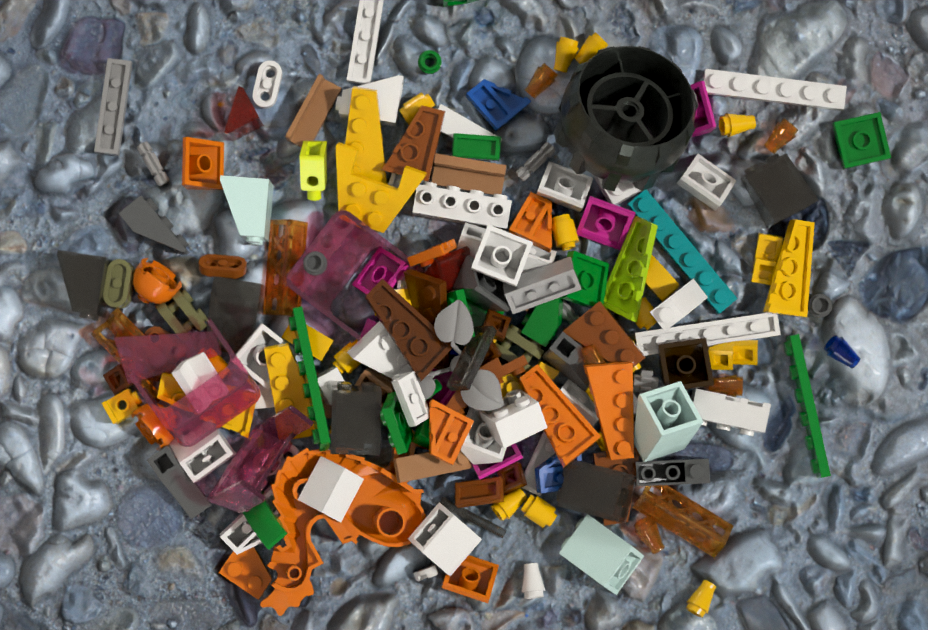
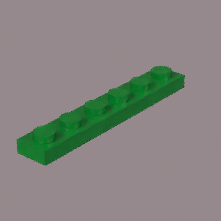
M302 306L295 307L292 310V317H288L290 331H295L296 339H293L295 354L299 353L301 361L297 362L300 376L304 375L305 384H302L304 398L309 399L310 406L307 407V415L309 421L314 423L315 429L311 430L313 443L318 444L319 452L329 450L331 441Z
M799 334L785 337L786 342L783 343L786 356H790L792 364L789 366V373L791 379H795L797 389H794V396L802 409V412L799 413L802 427L805 426L807 436L804 439L806 448L811 450L813 458L810 460L811 471L813 474H816L817 478L828 477L831 474Z

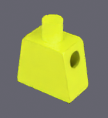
M303 141L299 156L301 190L307 191L308 200L317 201L321 199V191L325 190L327 183V141Z

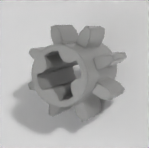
M640 370V375L634 374L633 392L638 393L639 396V394L657 389L659 378L653 376V371Z

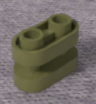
M113 260L108 265L103 299L107 305L116 309L128 307L133 296L134 286L132 279L135 268L125 260Z
M184 289L182 292L179 290L172 297L174 301L169 305L165 302L157 304L155 307L177 336L186 343L193 338L189 332L191 329L196 327L199 331H202L208 326L205 322L208 320V317L200 308L197 310L191 304L194 301L193 298ZM179 308L189 318L185 323H182L174 313Z
M512 324L508 327L502 343L499 345L495 342L502 352L500 358L508 363L518 358V356L509 351L513 343L525 351L523 355L528 363L532 357L540 360L544 353L541 349L543 345L531 338L528 341L522 337V331ZM528 364L524 367L526 371L523 373L525 374L533 367Z

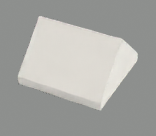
M697 154L676 184L713 210H717L729 194L736 180L700 154Z
M549 161L537 195L556 204L581 212L593 178L584 174H576L569 168Z
M487 225L471 269L516 287L533 242Z
M261 323L231 361L269 390L271 385L264 347L286 344L287 342ZM290 346L294 356H296L298 353L295 354L294 348Z
M469 407L466 417L474 420V423L462 445L461 451L473 465L502 462L506 448H503L494 440L479 411Z
M320 456L298 500L342 522L364 479Z

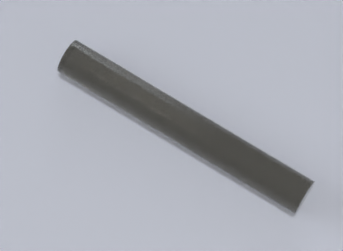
M444 497L440 501L450 512L503 539L507 531L506 529L465 508H457L454 502Z

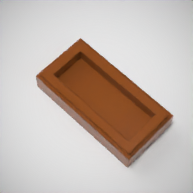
M501 476L455 483V506L457 508L504 502L503 478Z

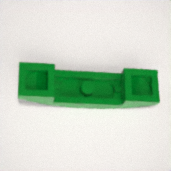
M254 477L236 493V499L248 523L264 546L270 550L288 533L280 519L272 512L263 496L265 492Z

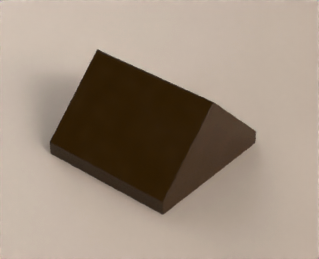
M706 338L658 345L659 369L664 386L680 381L686 390L714 386Z

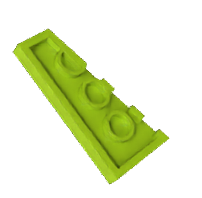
M638 216L634 217L608 279L603 304L607 309L634 322L638 320L658 225Z

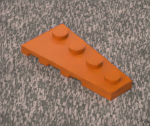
M627 361L583 365L588 376L590 393L593 395L596 415L601 425L600 430L607 457L610 460L634 458L633 363Z
M538 364L519 378L518 382L522 390L539 402L548 427L544 429V432L563 468L600 439V434Z

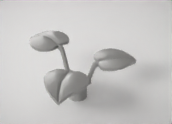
M456 300L437 315L434 329L437 337L443 342H451V347L459 355L451 360L450 367L429 373L421 382L417 378L425 400L429 399L435 391L436 385L432 378L433 376L452 371L456 375L466 374L465 380L468 383L461 388V396L468 406L482 411L501 408L504 406L498 378L491 371L484 369L472 373L475 366L473 358L466 355L456 345V343L459 345L468 344L474 332L469 310L461 300ZM407 363L400 370L399 374L412 372L413 370Z

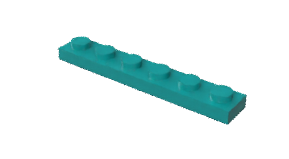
M647 189L627 204L631 211L635 212L636 216L658 225L655 236L656 241L690 281L694 278L708 296L706 300L717 314H720L738 299Z

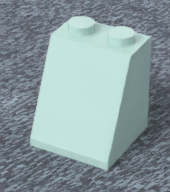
M220 175V182L240 236L249 245L262 246L263 242H269L274 187L271 181L262 178Z
M681 381L639 394L634 445L643 462L684 450L703 424V420Z
M587 514L585 518L583 517L578 521L572 536L563 542L562 550L559 554L617 595L644 555Z

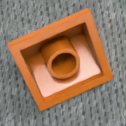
M183 137L182 185L187 190H223L220 175L224 176V142Z
M468 555L451 576L445 574L441 588L488 603L499 565Z

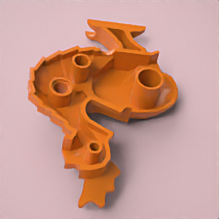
M411 442L408 451L398 455L394 447L392 448V459L384 468L365 461L364 457L349 454L348 449L319 452V449L309 451L308 448H305L293 457L287 456L281 470L277 469L274 484L270 485L274 497L272 503L280 514L277 518L280 519L288 534L283 537L284 546H280L278 543L274 546L271 560L266 565L277 572V578L271 584L275 589L260 602V606L272 607L279 616H282L288 607H299L304 597L314 594L310 581L312 569L323 564V561L311 541L310 533L313 524L319 519L325 518L342 544L350 541L357 544L358 541L356 539L359 535L386 547H400L411 544L408 538L426 518V514L420 505L421 494L424 491L423 489H414L407 484L409 481L397 483L393 459L414 455L417 446L422 449L426 448ZM320 456L364 479L342 522L298 500V486L308 481Z

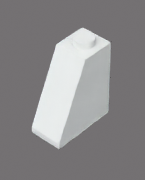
M398 75L356 86L377 90L380 124L396 127L404 76ZM352 88L343 90L342 97H337L336 110L339 111L340 118L348 119Z
M693 278L656 306L650 313L662 329L666 331L700 305L708 296Z

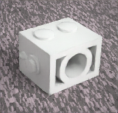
M332 366L317 375L321 398L325 403L329 405L333 403L334 406L345 401L347 399L346 396L351 393L337 367Z

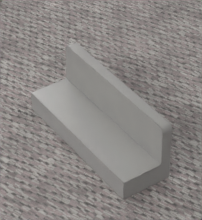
M571 257L521 274L516 287L503 282L504 295L513 314L581 290Z

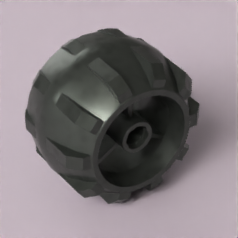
M611 46L600 49L597 55L577 66L570 82L566 86L558 108L561 116L554 131L555 141L562 147H569L573 155L569 167L576 174H583L587 170L594 176L603 179L602 188L615 191L618 183H633L635 188L643 191L654 186L660 172H672L687 148L690 138L695 131V111L699 106L697 96L682 70L673 61L671 62L649 48L641 46ZM641 120L648 126V128L650 129V131H651L653 137L651 136V134L649 133V131L646 129V127L644 126V124L641 122Z

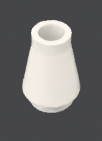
M538 563L524 564L522 585L524 598H543V591L546 590Z

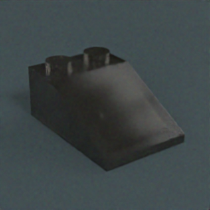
M214 276L208 313L206 349L213 348L215 351L233 354L240 350L258 328L264 285Z

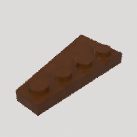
M408 269L403 273L411 304L434 326L437 315L447 307L446 281ZM450 351L434 367L435 369L440 370L450 367Z
M381 279L365 296L372 310L421 382L452 349L451 342L441 341L435 333L434 326L384 279Z

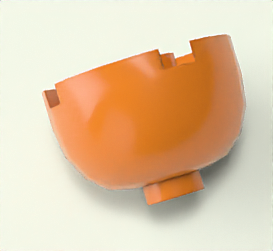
M148 258L142 259L137 265L132 279L134 289L138 293L137 297L147 304L150 302L154 304L168 302L181 289V281L177 284L174 280L176 275L163 264L155 260L152 263L146 262Z
M151 402L138 407L131 413L132 418L137 416L139 421L135 424L151 445L155 442L159 445L156 448L158 451L168 446L174 440L177 434V423L175 421L177 414L170 406L165 408L160 403Z

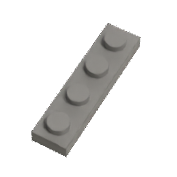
M107 58L94 148L95 153L120 155L133 64L131 61Z

